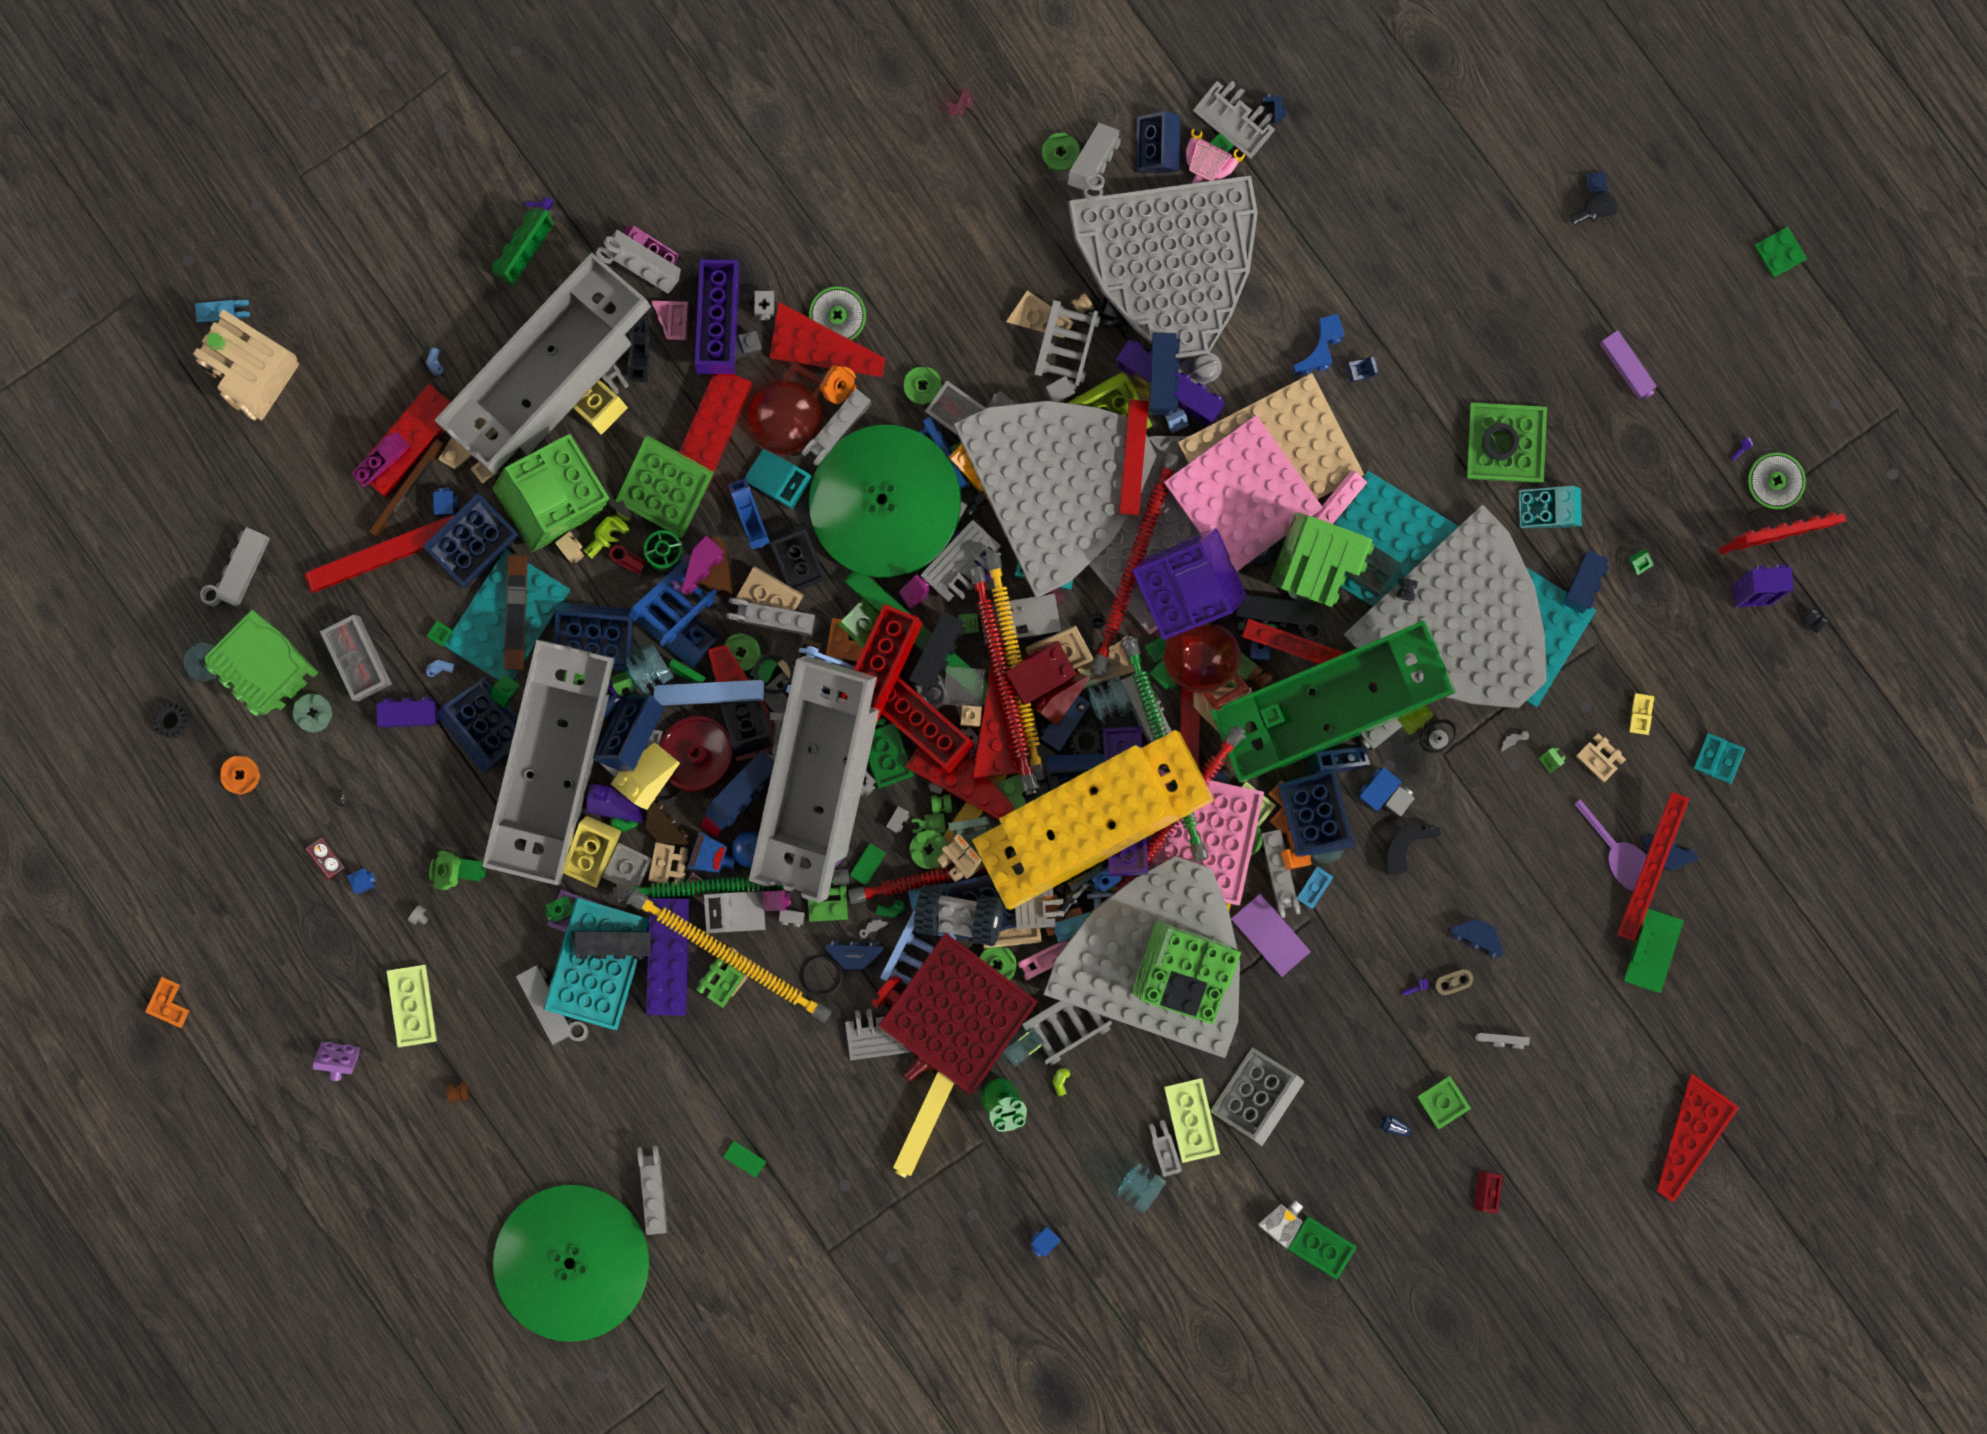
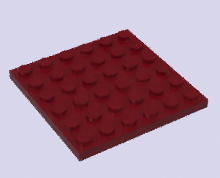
M944 933L877 1027L968 1095L972 1096L1038 1001L949 934Z

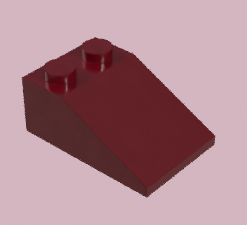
M1059 641L1047 642L1005 671L1023 705L1060 686L1077 674Z
M1075 670L1077 674L1029 702L1031 703L1029 708H1032L1035 713L1044 719L1058 725L1090 678Z

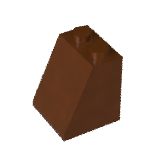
M711 536L710 539L723 550L724 559L719 565H713L709 570L711 573L704 580L700 579L696 585L699 588L710 591L715 589L717 593L732 597L733 588L726 545L721 538Z

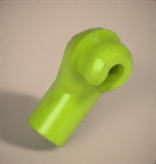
M1067 1068L1057 1070L1052 1080L1058 1097L1067 1094L1063 1085L1066 1078L1070 1077V1071Z

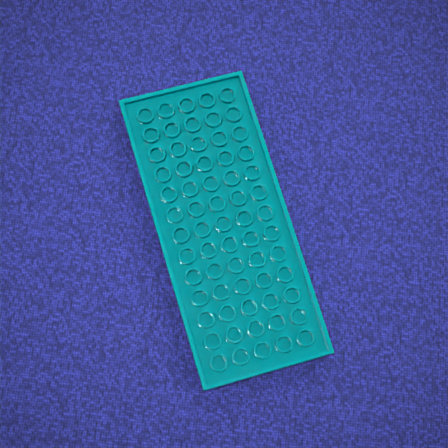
M1367 471L1363 478L1367 482L1366 485L1342 512L1335 525L1373 539L1374 548L1372 553L1366 556L1365 562H1367L1365 572H1360L1359 576L1345 572L1346 579L1340 588L1367 605L1374 607L1399 583V578H1405L1459 526ZM1526 567L1536 589L1545 634L1547 682L1526 700V702L1537 708L1595 614L1596 609L1592 607L1591 609L1587 608L1582 614L1563 605L1562 603L1567 592Z

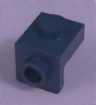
M1268 94L1266 97H1263L1262 105H1273L1274 124H1281L1282 118H1286V107L1282 106V97H1277L1276 94Z
M1373 356L1345 364L1350 383L1370 379L1378 374L1377 363Z

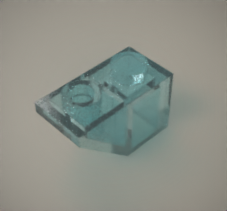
M1032 1028L1003 1051V1054L1015 1068L1045 1042Z

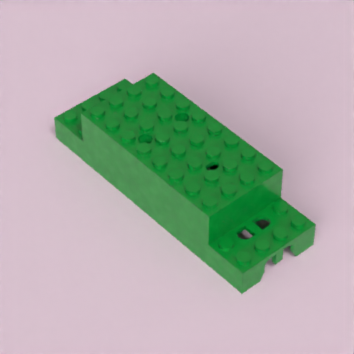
M1423 620L1213 709L1210 712L1223 742L1231 725L1235 727L1237 724L1246 731L1245 725L1247 722L1253 721L1256 724L1258 730L1249 734L1246 731L1244 733L1246 738H1243L1230 753H1227L1239 782H1245L1421 710L1425 705L1456 693V690L1427 621ZM1412 653L1416 656L1418 662L1407 666L1405 657L1407 654ZM1421 670L1424 678L1421 682L1416 683L1411 673ZM1371 682H1375L1378 691L1376 693H1372L1369 688ZM1311 688H1314L1316 690V694L1314 696H1311L1309 694V690ZM1278 703L1285 722L1267 729L1260 710ZM1325 724H1329L1331 726V729L1329 731L1324 730L1323 727ZM1261 737L1264 744L1263 748L1255 750L1251 741Z

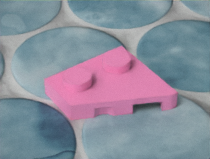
M652 301L666 339L687 341L689 302Z

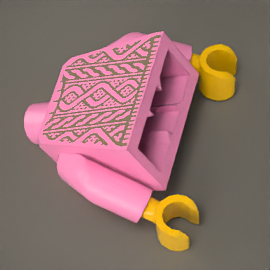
M1192 129L1191 139L1186 148V160L1190 166L1189 170L1196 174L1192 184L1205 182L1206 179L1209 181L1221 180L1231 174L1238 163L1243 160L1245 154L1241 158L1236 156L1238 149L1231 155L1202 140V131L1199 136H1195V129Z

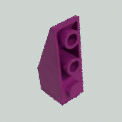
M626 225L622 232L675 265L680 256L635 226Z
M398 432L388 435L352 472V475L363 487H366L397 461L410 446Z
M705 536L693 549L682 587L683 595L691 594L697 588L696 583L700 579L704 580L711 573L709 571L713 565H719L724 559L723 550L708 536Z
M917 574L899 591L900 597L909 610L929 598V585L924 577L920 578Z
M784 889L762 891L764 911H785L791 905L790 893H787Z

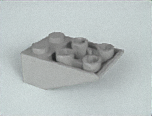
M762 891L704 895L706 933L766 930Z

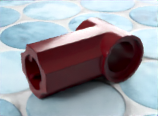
M620 545L612 547L609 552L612 562L624 567L637 576H640L647 564V561ZM621 550L624 556L617 560L613 557L614 551Z

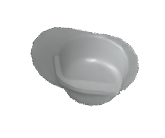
M1209 352V354L1193 356L1183 361L1179 366L1178 373L1184 372L1191 377V381L1195 384L1201 383L1205 385L1219 377L1222 371V364L1218 356Z

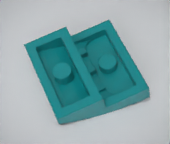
M1708 733L1694 769L1732 784L1745 748Z

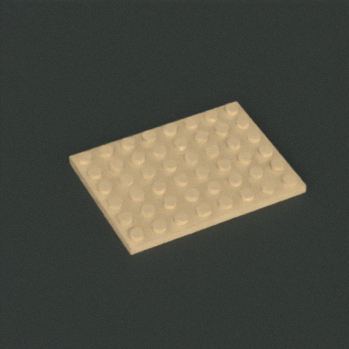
M1312 373L1177 443L1189 464L1257 415L1316 499L1336 490L1352 469L1360 476L1364 475Z

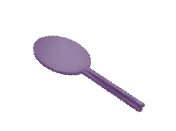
M1580 799L1575 803L1576 807L1611 848L1608 861L1613 875L1621 885L1633 892L1646 854L1633 844L1625 842L1616 843Z

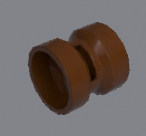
M1258 665L1247 680L1255 683L1260 690L1268 685L1273 676L1270 673H1266L1264 668Z
M466 1081L460 1082L456 1086L454 1084L446 1085L449 1103H455L457 1099L462 1101L469 1100Z

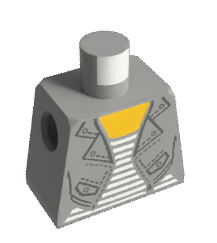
M1295 1200L1288 1208L1280 1204L1257 1225L1287 1249L1303 1222L1297 1217L1303 1206Z

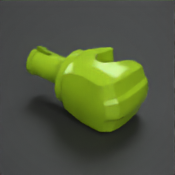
M610 515L606 517L593 533L596 539L583 551L593 559L603 547L610 548L612 546L609 542H619L618 539L611 536L612 532L616 531L627 534L630 531L628 525L618 516Z

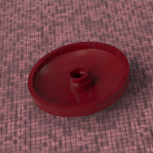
M691 716L676 722L664 734L659 745L680 762L668 781L675 787L688 792L705 791L719 784L728 774L734 759V750L727 730L717 721L704 716Z

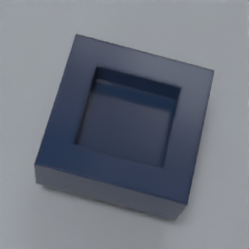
M1605 172L1585 175L1588 194L1601 193L1608 190Z

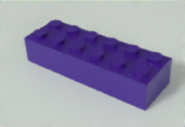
M700 260L695 368L697 374H735L740 275L738 260Z
M1129 340L1117 357L1115 366L1150 389L1151 351L1148 353L1142 349L1143 346L1140 343ZM1175 373V377H1179L1177 392H1174V396H1178L1177 407L1183 409L1207 427L1211 426L1223 410L1225 404L1222 401L1223 398L1216 393L1212 395L1207 392V388L1201 383L1195 384L1192 382L1191 377L1186 373Z
M1786 564L1774 565V567L1767 569L1766 565L1755 566L1754 569L1744 574L1741 579H1738L1732 585L1734 608L1769 606L1794 590L1792 567H1786Z
M650 898V901L654 902L653 905L661 910L664 907L667 908L666 912L670 910V915L675 913L674 918L678 915L680 916L678 920L683 918L682 923L686 920L688 921L687 926L689 925V899ZM649 911L651 949L650 956H648L646 1015L687 1016L689 940L686 939L687 935L685 937L682 936L683 932L678 934L679 929L676 932L673 931L675 927L670 929L671 924L668 927L665 926L666 921L664 924L661 923L662 919L657 921L658 916Z

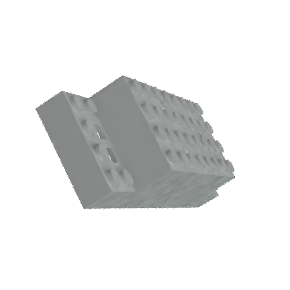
M591 253L435 419L436 423L492 474H495L518 448L528 456L632 345L625 334L651 306L641 294L596 255ZM601 293L604 298L598 304L592 301L593 295ZM610 303L616 306L613 314H607L604 311ZM550 346L555 347V350L553 352L548 351V348ZM524 400H529L531 402V406L529 408H525L522 405V402ZM480 418L484 419L487 423L478 430L475 427V421ZM494 428L498 432V437L495 440H490L486 435Z
M536 640L482 867L554 885L561 884L569 847L572 845L578 828L594 761L593 757L596 753L609 699V695L606 693L615 658L543 640ZM557 670H567L565 682L556 678L555 673ZM575 673L584 675V684H573ZM559 719L566 720L568 726L566 728L560 727L557 722ZM527 772H533L534 777L532 779L527 778ZM566 780L571 782V786L569 788H566L564 786V782ZM517 839L527 840L524 851L518 850L515 847ZM535 842L541 843L544 846L542 854L532 853Z
M803 656L796 660L749 881L764 886L782 885L784 886L783 889L787 891L795 889L801 891L802 898L818 903L828 899L835 863L847 857L879 710L870 707L877 677L808 656ZM823 686L831 688L830 695L820 692ZM839 691L845 692L848 700L838 698ZM810 746L814 747L815 752L813 754L809 752ZM848 757L847 763L845 764L844 758ZM816 805L822 807L823 813L816 812L814 807ZM785 853L795 854L793 864L785 861ZM803 857L811 861L809 869L801 867Z

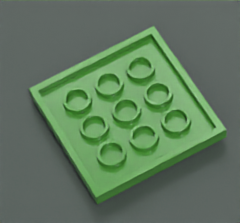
M1470 403L1467 479L1543 483L1547 407ZM1497 423H1505L1512 426L1519 436L1517 451L1504 461H1496L1489 458L1482 448V438L1485 431ZM1504 431L1494 432L1489 439L1490 447L1498 453L1508 451L1512 444L1510 436Z
M647 435L615 502L682 538L714 472Z

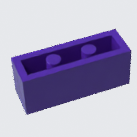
M403 698L401 702H393V699H382V703H377V726L380 728L437 725V702L432 701V698H420V701H413L412 698Z

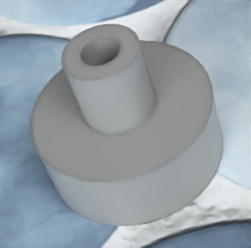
M1435 730L1430 734L1428 741L1432 748L1440 749L1447 745L1448 736L1442 730Z
M418 905L408 918V921L414 925L419 921L424 925L428 921V918L424 916L426 909Z

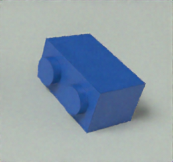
M1385 767L1381 771L1377 769L1371 776L1373 781L1369 785L1365 783L1359 791L1361 795L1358 799L1375 813L1402 782Z

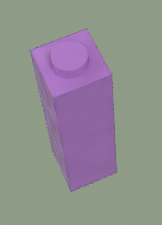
M1617 330L1604 339L1600 346L1637 399L1640 400L1644 397L1646 400L1654 394L1653 390L1657 387L1619 331Z

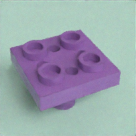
M321 1042L313 1062V1069L330 1071L329 1079L339 1081L342 1078L341 1073L352 1074L359 1056L360 1047Z

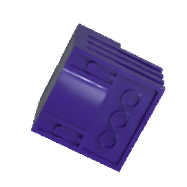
M1217 528L1147 556L1132 569L1163 640L1229 615L1247 598Z

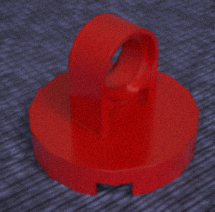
M894 975V980L890 978L878 991L877 994L880 997L877 1000L875 998L872 1000L871 1004L877 1009L882 1007L887 1001L893 1005L900 996L896 990L902 983V979L897 975Z

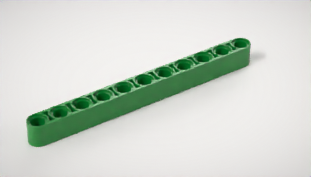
M852 571L844 580L854 592L879 614L884 604L910 614L867 575ZM923 625L914 642V645L922 652L932 635ZM955 653L953 655L949 654L946 659L949 663L944 672L984 706L987 682Z

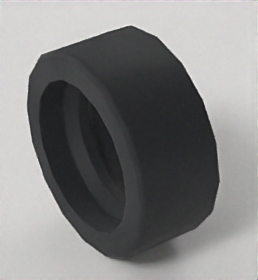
M1497 423L1490 426L1482 438L1484 453L1496 461H1504L1510 458L1519 446V436L1516 430L1505 423ZM1504 431L1510 436L1512 444L1508 451L1498 453L1490 447L1489 439L1494 432Z

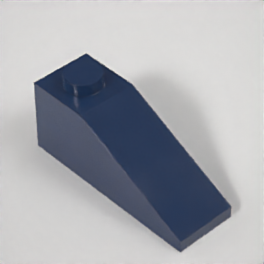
M1365 747L1320 751L1306 759L1309 775L1334 769L1337 774L1370 765Z

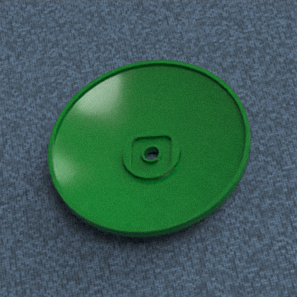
M870 426L855 431L837 442L820 462L810 489V516L819 541L826 551L840 564L852 571L871 577H898L926 566L949 543L957 527L961 510L959 480L949 458L928 437L902 426ZM885 494L887 501L881 505L878 503L877 498L879 495Z
M557 1186L531 1196L520 1204L506 1220L494 1250V1277L498 1292L506 1308L527 1329L540 1336L557 1341L588 1340L617 1327L637 1306L648 1279V1245L642 1228L634 1215L613 1196L587 1186ZM567 1258L575 1260L574 1268L567 1269L564 1263Z

